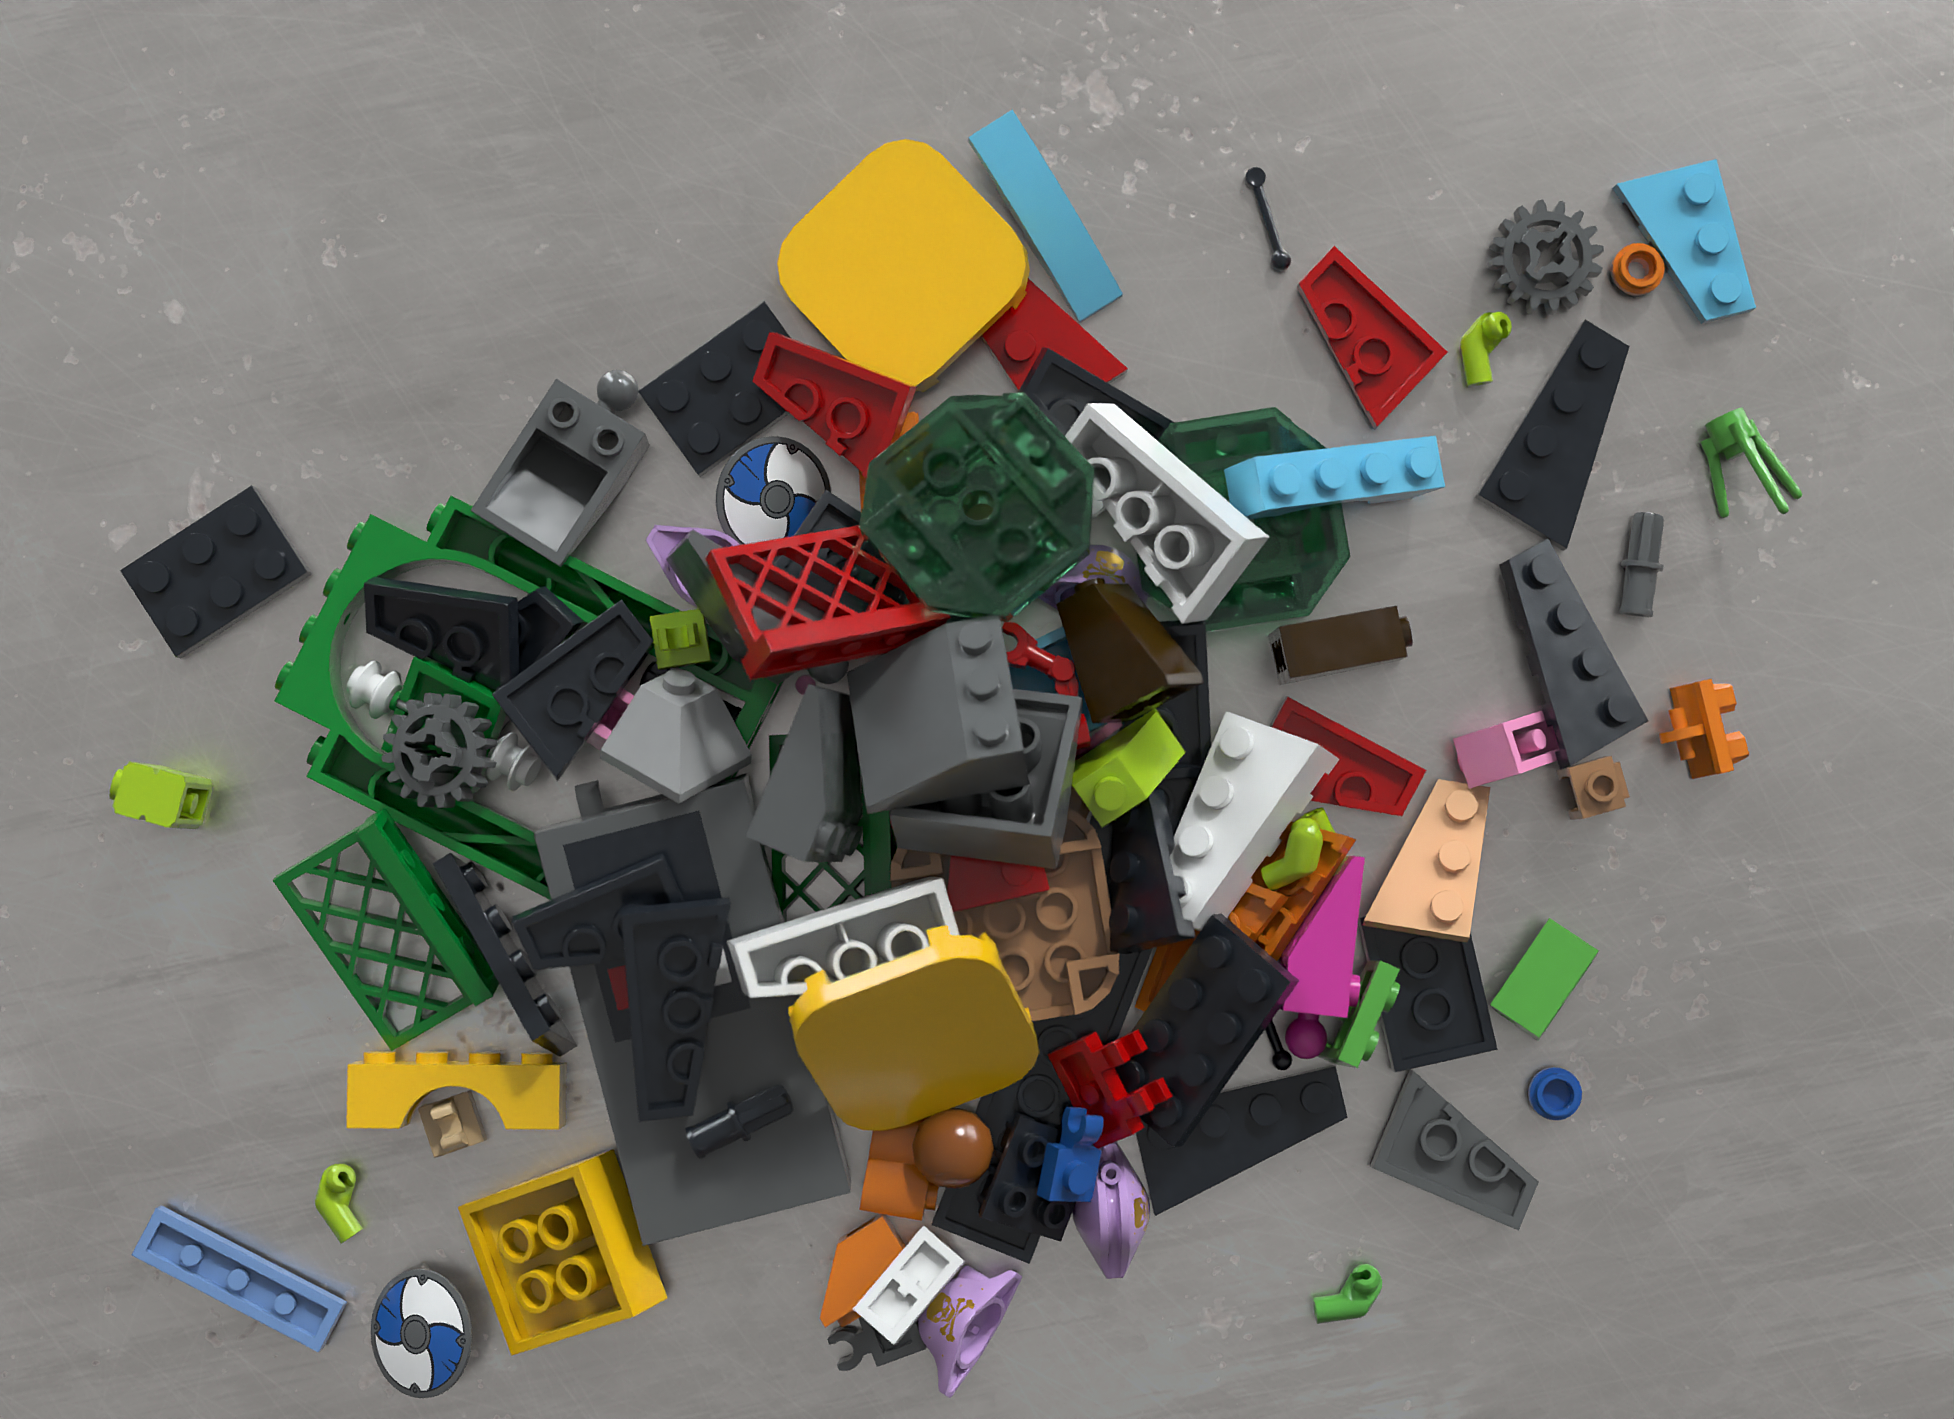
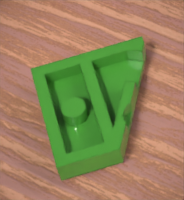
M1383 961L1367 962L1360 975V993L1357 1007L1349 1006L1347 1018L1339 1017V1020H1342V1024L1333 1045L1327 1043L1324 1051L1317 1057L1335 1065L1354 1068L1359 1067L1361 1060L1367 1062L1370 1059L1379 1039V1032L1374 1031L1381 1012H1389L1398 996L1400 984L1395 982V979L1400 969Z

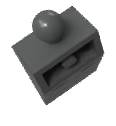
M612 370L600 378L597 384V396L599 399L597 403L560 380L555 379L470 511L549 561L562 567L622 490L650 446L645 433L615 415L617 411L629 409L638 397L637 382L626 371ZM565 406L574 410L573 417L569 421H557ZM611 433L618 437V444L615 448L604 450L600 447L603 435Z
M691 530L670 551L666 560L730 656L742 664L741 661L748 653V649L705 560L710 550L723 547L700 533ZM739 563L729 564L735 578L753 587L758 576L757 573ZM766 578L760 589V592L785 606L791 596V592ZM798 598L794 611L812 621L822 620L825 613L801 598ZM753 605L751 613L759 630L776 629L780 620ZM849 661L808 668L807 670L815 681L822 684H834L846 675ZM798 671L765 678L778 685Z

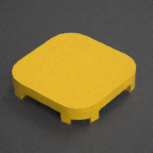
M909 139L887 142L868 154L792 228L782 242L777 261L780 284L790 300L846 360L916 386V391L925 392L940 381L937 377L1011 306L1014 309L1017 308L1027 294L1025 289L1030 272L1027 256L1029 253L1012 227L941 153L924 142Z
M948 925L928 929L926 931L930 946L834 983H831L823 969L805 979L807 990L798 998L794 1006L788 1007L797 1051L835 1114L847 1125L861 1130L884 1131L905 1126L1004 1089L1021 1080L1034 1067L1039 1055V1048L1028 1007L1024 1008L999 959L995 943L986 933H983L977 939L972 936L950 935Z

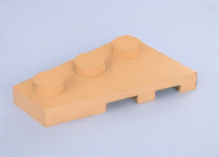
M1438 779L1363 921V926L1468 943L1491 787L1477 786L1469 789L1467 783Z

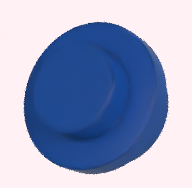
M1550 1067L1541 1070L1533 1077L1529 1085L1528 1097L1532 1108L1540 1116L1549 1120H1563L1573 1115L1580 1106L1582 1089L1579 1081L1571 1072L1558 1067Z

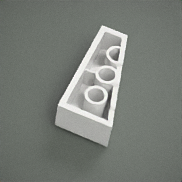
M1225 712L1175 833V847L1170 855L1174 875L1181 876L1184 882L1186 895L1179 899L1183 919L1192 920L1194 930L1200 932L1212 914H1223L1226 918L1230 915L1253 882L1251 879L1253 873L1266 855L1271 857L1282 841L1279 839L1282 832L1297 812L1302 813L1313 797L1310 793L1324 773L1329 775L1339 761V758L1319 744L1233 713Z

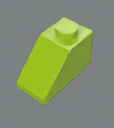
M1155 708L1077 759L1074 764L1072 786L1101 827H1104L1147 799L1185 754V751Z

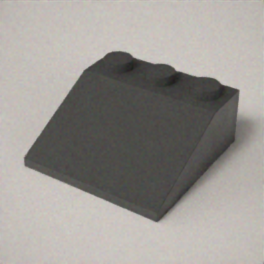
M999 614L946 623L847 672L868 814L1030 785Z
M808 684L746 837L803 862H842L845 855L851 856L854 853L863 832V828L858 826L862 815L859 754L850 694Z
M1013 689L1030 785L891 809L890 819L898 848L1057 869L1067 823L1083 705L1082 697Z

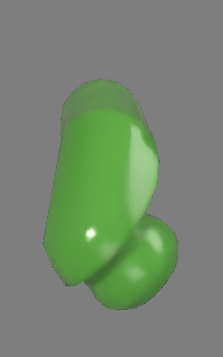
M1370 1264L1358 1265L1353 1269L1339 1294L1313 1297L1317 1324L1364 1317L1382 1289V1278L1378 1270Z

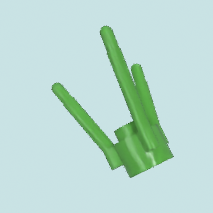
M1743 407L1723 414L1705 424L1710 438L1700 443L1708 458L1718 512L1722 518L1728 517L1729 508L1719 457L1720 453H1724L1727 461L1745 454L1766 492L1781 514H1786L1789 511V507L1760 455L1794 499L1802 497V491L1762 438L1753 419H1748Z

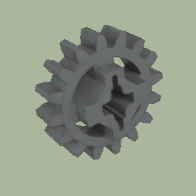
M1538 200L1533 205L1531 215L1524 206L1518 207L1513 213L1516 224L1508 219H1504L1499 225L1498 230L1505 238L1495 237L1489 245L1491 250L1500 253V256L1491 259L1488 263V269L1501 270L1502 273L1494 287L1501 289L1509 286L1512 292L1507 302L1512 305L1520 298L1527 300L1526 313L1532 314L1541 303L1544 304L1547 315H1553L1558 310L1560 300L1566 308H1573L1578 303L1575 291L1587 296L1594 288L1586 277L1596 278L1602 273L1603 267L1592 262V259L1603 253L1604 247L1597 244L1591 245L1589 241L1598 229L1596 226L1583 229L1579 225L1584 215V212L1581 210L1574 213L1571 218L1564 215L1565 202L1559 201L1552 211H1547L1544 200ZM1546 225L1555 227L1556 230L1540 233L1533 227ZM1571 240L1578 253V262L1572 258ZM1556 242L1557 247L1552 252L1553 256L1550 259V263L1535 273L1534 269L1539 263L1538 259L1545 249L1548 250ZM1513 253L1520 260V275L1517 273L1513 263ZM1552 282L1557 287L1563 286L1555 290L1535 288L1536 284Z
M426 693L423 702L408 700L406 707L409 715L393 714L391 717L393 723L398 727L396 734L388 733L383 735V740L393 744V752L382 756V762L394 763L396 768L387 777L389 782H404L405 784L402 787L400 796L408 799L417 798L418 806L434 808L437 804L438 808H454L456 800L470 802L473 800L470 786L485 788L488 782L481 772L483 768H495L497 763L491 758L486 757L487 750L498 745L497 740L485 738L483 733L491 726L490 719H474L479 706L475 703H462L461 696L445 694L442 698L441 694ZM428 745H436L442 748V751L450 753L451 757L438 754L437 750L428 748ZM461 770V772L454 778V774Z

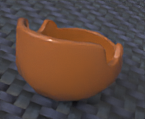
M950 1108L929 1116L919 1124L912 1143L915 1165L920 1173L926 1177L927 1181L940 1187L955 1189L969 1186L978 1181L989 1169L994 1152L990 1129L975 1113L962 1108Z

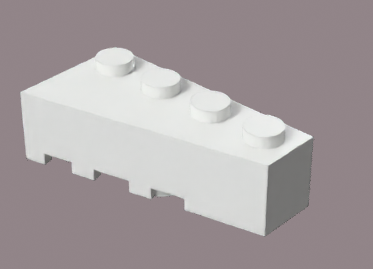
M1088 403L1058 445L1095 500L1101 501L1116 523L1113 526L1123 540L1130 542L1146 565L1144 570L1156 586H1161L1174 605L1172 610L1182 624L1207 620L1269 538L1268 535L1115 404Z
M928 876L728 940L727 943L742 992L749 997L803 994L807 990L805 979L822 969L831 983L927 948L930 946L926 931L928 929L948 925L950 935H959L943 879Z

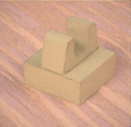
M471 1090L418 1108L434 1158L487 1140Z

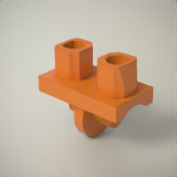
M1711 678L1670 688L1674 709L1668 711L1673 730L1659 734L1661 744L1676 741L1680 760H1687L1692 779L1734 771L1733 764L1747 758L1749 751L1745 736L1740 731L1725 734L1721 714L1735 711L1737 702L1733 686L1731 684H1713Z

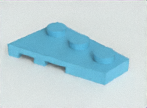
M1717 159L1617 183L1612 188L1622 204L1624 202L1627 204L1640 224L1638 228L1648 243L1651 242L1668 267L1667 273L1701 324L1748 313L1756 308Z

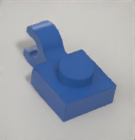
M1066 1107L1062 1117L1060 1143H1047L1037 1195L1048 1201L1091 1202L1102 1152L1091 1145L1097 1142L1102 1134V1116L1086 1115L1087 1109Z

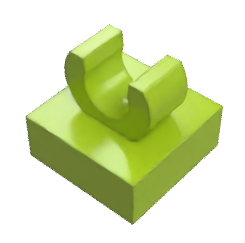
M699 609L650 616L659 670L712 662L706 620Z

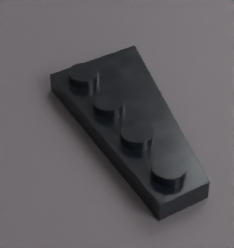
M1549 539L1499 564L1517 627L1525 631L1531 651L1530 655L1526 656L1532 676L1538 675L1546 704L1541 706L1547 727L1553 726L1560 750L1556 751L1555 755L1560 770L1577 763L1648 722L1649 720Z

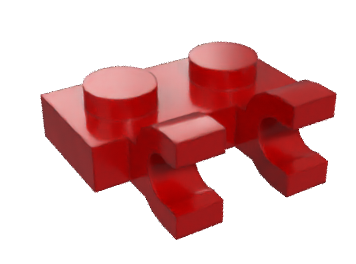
M1138 1029L1104 1046L1097 1033L1094 1032L1061 1046L1048 1054L1073 1106L1087 1109L1086 1115H1099L1103 1117L1102 1134L1098 1141L1093 1143V1146L1097 1149L1134 1135L1144 1128L1139 1116L1155 1108L1154 1105L1172 1097L1163 1077L1127 1094L1115 1067L1128 1062L1130 1057L1148 1049Z

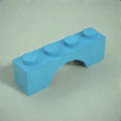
M1436 436L1258 456L1224 469L1230 504L1248 519L1279 516L1303 509L1351 501H1368V504L1412 499L1445 487Z

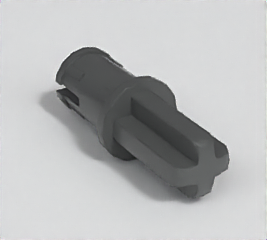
M1638 512L1632 518L1627 560L1621 562V566L1626 568L1622 607H1620L1619 612L1621 614L1653 617L1652 608L1657 573L1663 571L1664 565L1659 564L1664 527L1662 515L1651 512Z

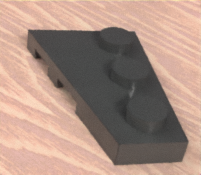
M1410 1069L1370 1167L1519 1231L1539 1181Z

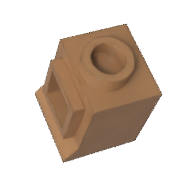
M1604 756L1575 764L1562 770H1556L1559 780L1570 778L1578 807L1568 810L1570 820L1585 819L1626 807L1624 799L1630 797L1620 762L1613 763L1612 756Z

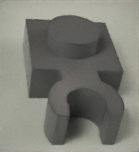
M862 1316L858 1318L862 1329L857 1330L849 1326L839 1327L827 1339L829 1345L839 1341H847L853 1347V1355L839 1360L837 1364L839 1371H848L857 1367L864 1355L872 1353L875 1364L878 1367L927 1348L919 1332L918 1319L896 1345H893Z

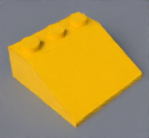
M613 1149L458 1207L511 1356L632 1318L668 1299L649 1245L643 1246L629 1191Z

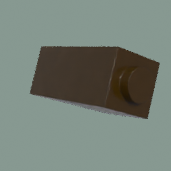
M1104 578L1086 580L1074 587L1075 594L1056 604L1093 724L1129 722L1204 683L1199 670L1129 584H1106Z
M1397 605L1279 626L1268 635L1279 685L1400 661L1408 657L1406 647L1413 645L1407 616L1399 617Z

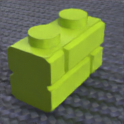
M129 762L123 769H118L111 782L109 797L111 800H114L113 807L116 814L138 820H146V822L167 828L198 829L203 824L214 785H212V781L209 778L183 773L179 770L160 765Z

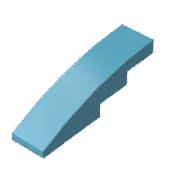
M1013 109L969 136L968 142L996 184V191L1024 232V239L1077 321L1081 323L1122 297L1123 293L1098 248Z

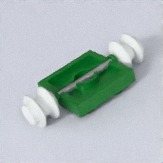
M413 657L403 688L401 674L397 671H392L385 677L382 676V666L378 661H371L366 666L361 665L357 667L350 676L346 688L347 693L350 694V706L357 709L365 703L370 704L369 715L374 719L382 717L391 710L394 711L393 714L408 716L406 702L408 700L423 702L426 693L441 694L442 698L445 694L461 696L462 703L477 704L479 709L474 719H490L492 724L483 733L485 738L497 740L498 743L496 747L488 749L486 752V757L497 762L496 767L483 768L481 774L484 776L487 770V777L492 781L498 779L502 774L507 776V787L511 791L517 790L521 785L529 786L536 778L542 761L537 757L531 746L528 744L524 749L518 747V735L514 732L498 739L506 714L492 696L495 690L475 680L467 683L453 676V669L428 657L422 660ZM392 719L386 734H396L398 730ZM384 740L381 749L387 753L393 752V744L387 743ZM428 745V748L437 750L438 754L451 757V754L442 751V748L436 745ZM461 770L454 774V778L461 772ZM470 786L472 794L480 789V787Z

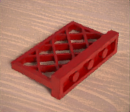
M890 521L712 549L705 558L748 649V653L741 662L750 680L885 654L944 625L950 619L942 599L929 601ZM878 539L887 556L886 563L861 550L863 542ZM828 548L846 558L843 570L841 571L816 557L819 549ZM783 555L803 566L798 579L772 565L774 557ZM739 563L757 573L758 576L753 587L735 578L729 564ZM854 563L880 577L875 590L850 576ZM810 571L836 585L831 598L805 583ZM765 578L791 592L786 606L760 592ZM887 582L903 590L910 604L901 605L883 595ZM843 590L869 603L866 612L857 613L839 603ZM798 598L823 610L825 613L822 620L812 621L794 611ZM753 605L779 619L777 628L760 631L751 613Z

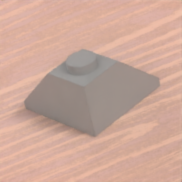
M678 667L640 686L600 751V759L679 804L751 764L752 754L717 688L696 678L691 672Z

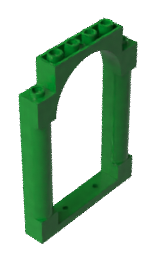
M451 495L446 505L439 503L431 514L426 527V531L431 533L427 542L370 514L366 523L359 522L352 531L347 543V549L351 551L342 570L336 568L329 576L323 589V596L327 597L319 615L313 614L306 621L299 636V642L303 646L294 663L288 661L284 665L275 682V689L279 690L274 702L330 729L327 737L320 736L313 744L306 761L307 764L311 765L306 777L375 812L386 808L395 822L551 900L534 836L536 831L474 800L470 802L456 800L454 808H438L437 804L434 808L418 806L417 798L408 799L400 796L402 787L405 784L404 782H389L387 777L396 769L394 763L382 762V756L386 753L375 746L356 724L347 706L341 682L342 648L350 624L365 602L364 583L373 577L393 579L400 574L424 566H466L492 575L528 594L545 586L588 624L622 600L652 640L650 616L681 611L571 555L563 566L559 567L470 511L473 506ZM706 624L712 662L678 668L691 672L696 678L745 702L735 724L750 750L784 681L777 685L765 677L750 680L743 664L730 656L711 626ZM655 647L649 652L654 657H656ZM739 771L726 777L725 780L736 777Z

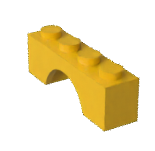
M368 1051L363 1052V1061H356L347 1066L346 1128L400 1129L410 1124L417 1107L426 1096L438 1088L448 1086L468 1088L486 1097L497 1109L506 1129L559 1130L566 1125L567 1062H553V1053L524 1052L521 1053V1062H500V1052H469V1061H448V1052H416V1061H395L396 1052Z

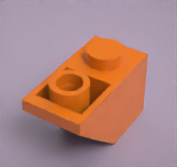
M879 1213L839 1238L820 1315V1320L825 1327L835 1321H838L839 1325L844 1327L861 1317L853 1308L906 1247L887 1215Z

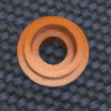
M1633 243L1627 245L1613 259L1611 266L1612 278L1617 287L1627 294L1635 296L1648 294L1663 279V259L1656 249L1647 244ZM1631 262H1638L1644 267L1645 275L1643 278L1636 279L1630 275L1628 267Z

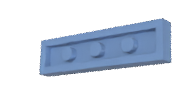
M159 1206L155 1209L132 1253V1256L317 1352L324 1348L347 1304V1301L164 1206Z

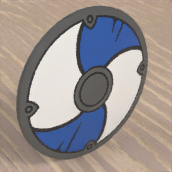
M769 436L755 439L745 444L727 461L717 484L716 511L724 533L736 540L739 545L794 536L825 490L831 492L827 473L818 457L809 448L793 439ZM780 556L774 557L773 562H776Z
M427 1269L403 1272L384 1287L376 1301L371 1319V1344L378 1367L387 1381L405 1395L414 1398H431L449 1390L459 1380L467 1366L472 1346V1325L468 1308L457 1288L439 1273Z

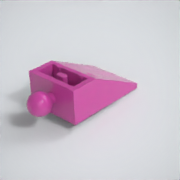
M1345 856L1277 961L1299 980L1280 1009L1298 1012V1018L1291 1022L1286 1030L1285 1043L1288 1050L1294 1056L1301 1059L1315 1058L1326 1047L1327 1032L1322 1023L1319 1022V1015L1347 1018L1348 1007H1357L1360 975H1353L1352 971L1365 857Z

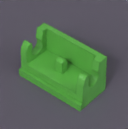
M1549 918L1490 1006L1501 1016L1539 1041L1596 958L1599 950Z

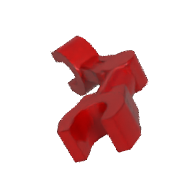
M1005 621L1002 626V632L1014 637L1017 641L1015 649L1006 652L1008 666L1026 669L1028 665L1048 675V678L1055 682L1057 694L1078 697V681L1075 676L1073 662L1037 647L1038 641L1019 624ZM1081 713L1077 750L1090 747L1091 742L1084 713Z

